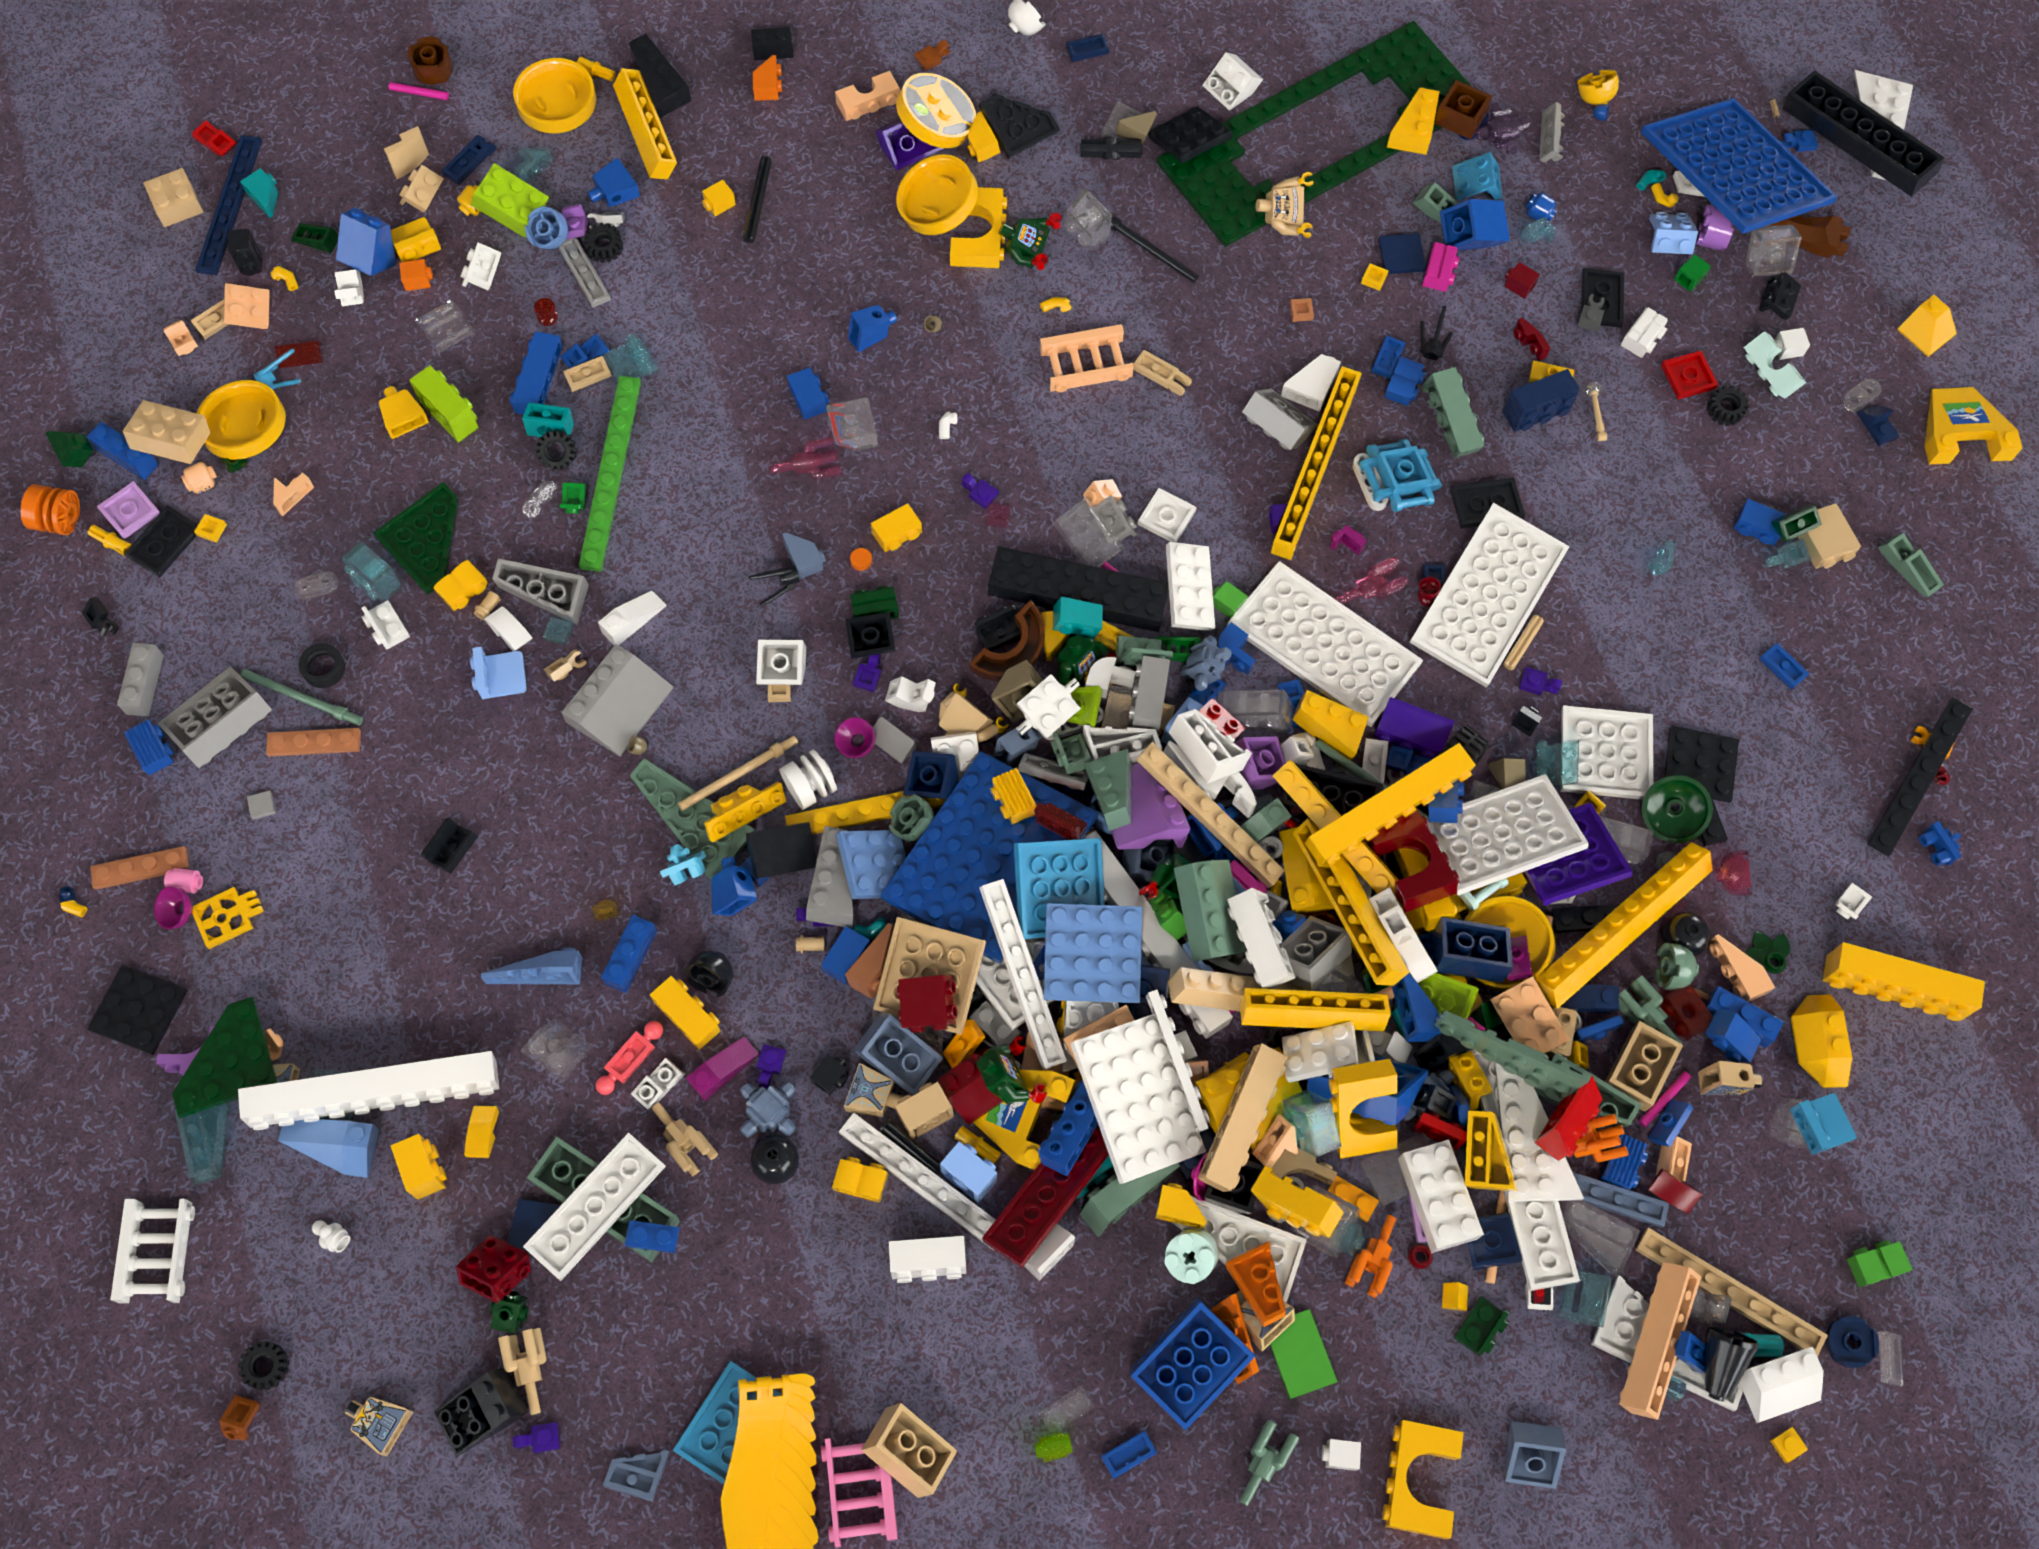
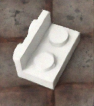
M477 243L475 249L470 248L466 260L470 261L469 265L464 266L460 276L464 278L462 286L466 287L469 282L489 290L501 252Z
M388 600L369 611L366 606L361 608L365 614L362 616L363 621L368 628L373 627L375 632L372 633V636L377 644H383L386 650L410 637Z

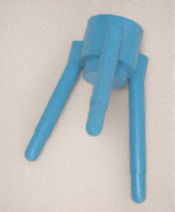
M290 349L267 367L253 374L256 381L266 384L272 390L300 383V379L273 383L276 380L273 371L292 359L295 350Z

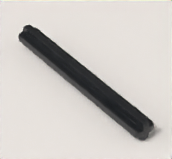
M763 155L760 158L743 235L744 242L753 243L755 241L772 163L769 156Z

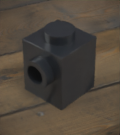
M827 1054L810 1076L811 1083L831 1096L836 1088L841 1089L848 1080L846 1076L848 1074L845 1067L846 1063L837 1056L832 1058Z

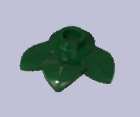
M1757 931L1752 939L1753 948L1745 950L1746 955L1762 965L1767 972L1771 974L1781 973L1786 968V957L1790 953V944L1785 934H1781L1772 941L1765 934ZM1770 960H1775L1777 962V966H1773L1770 963Z

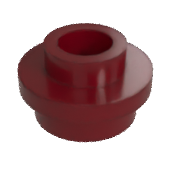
M1416 1244L1410 1248L1408 1261L1414 1268L1425 1269L1432 1263L1433 1254L1429 1247L1424 1244ZM1416 1253H1422L1424 1260L1418 1261Z

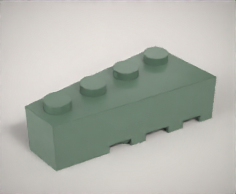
M1456 367L1431 374L1421 386L1423 393L1428 392L1430 400H1428L1430 408H1435L1437 411L1436 420L1438 425L1446 430L1444 431V437L1454 458L1478 452L1484 446L1483 434L1478 430L1476 415L1471 411L1469 396L1463 389V379L1461 374L1457 372Z
M1557 1052L1549 1060L1558 1063L1563 1061L1570 1064V1070L1581 1075L1583 1071H1586ZM1592 1074L1602 1097V1101L1598 1106L1600 1112L1595 1118L1615 1114L1617 1123L1612 1125L1622 1124L1623 1128L1630 1126L1642 1104ZM1534 1087L1540 1101L1558 1106L1559 1100L1549 1098L1544 1091Z
M1179 1163L1123 1184H1119L1115 1173L1105 1182L1107 1186L1102 1190L1097 1187L1087 1196L1089 1201L1079 1215L1099 1237L1105 1232L1111 1221L1115 1224L1129 1210L1128 1207L1134 1208L1146 1197L1147 1192L1151 1194L1169 1179L1180 1167Z

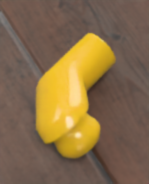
M281 266L273 268L270 274L274 280L279 281L281 278L285 280L289 291L298 289L293 272Z

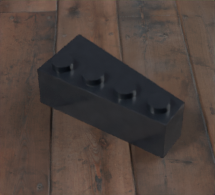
M646 33L629 42L632 59L636 69L640 70L659 119L691 101L688 85Z

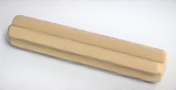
M1538 615L1532 617L1504 661L1503 666L1505 668L1514 670L1542 626L1543 618Z

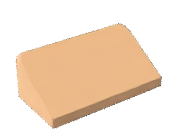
M1677 1136L1670 1147L1661 1145L1656 1175L1663 1168L1680 1181L1681 1179L1686 1181L1692 1143Z

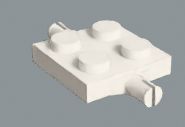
M1050 674L1016 704L1026 719L1016 727L1017 731H1020L1019 733L1023 735L1033 727L1045 739L1048 738L1081 709L1070 694L1080 686L1079 682L1074 684L1077 680L1073 678L1067 685L1063 686Z

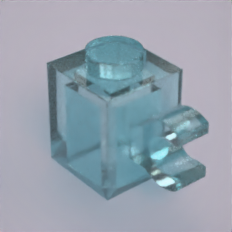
M1804 539L1781 546L1777 549L1779 555L1767 558L1765 562L1768 568L1782 564L1784 569H1789L1806 563L1811 558Z

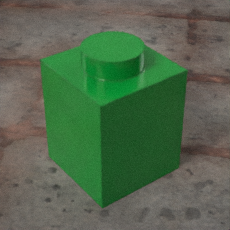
M1694 254L1679 269L1674 280L1691 292L1706 277L1711 266Z

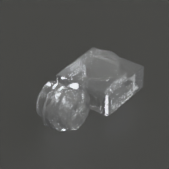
M543 481L530 495L531 499L523 504V513L531 518L538 516L541 509L539 504L550 501L554 497V491L558 486L553 481Z

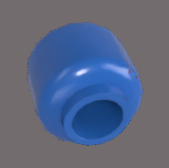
M1543 192L1534 193L1525 205L1527 208L1526 214L1538 223H1543L1546 219L1550 221L1557 212L1554 209L1556 201Z

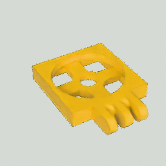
M232 887L193 906L192 914L208 949L253 929L249 918L264 912L262 906H257L260 904L259 898H254L257 896L255 890L239 896L237 889ZM220 900H231L236 902V905L225 909L222 907ZM211 905L213 910L211 917L202 921L206 909ZM220 914L226 915V919L223 922L217 920ZM241 914L242 922L240 926L232 930L229 924L231 918ZM218 926L223 935L217 938L207 934L206 930Z

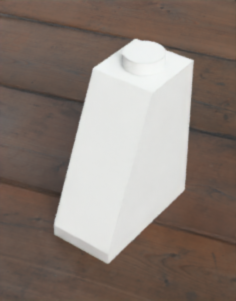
M1321 354L1284 383L1281 396L1320 412L1338 374L1341 361Z

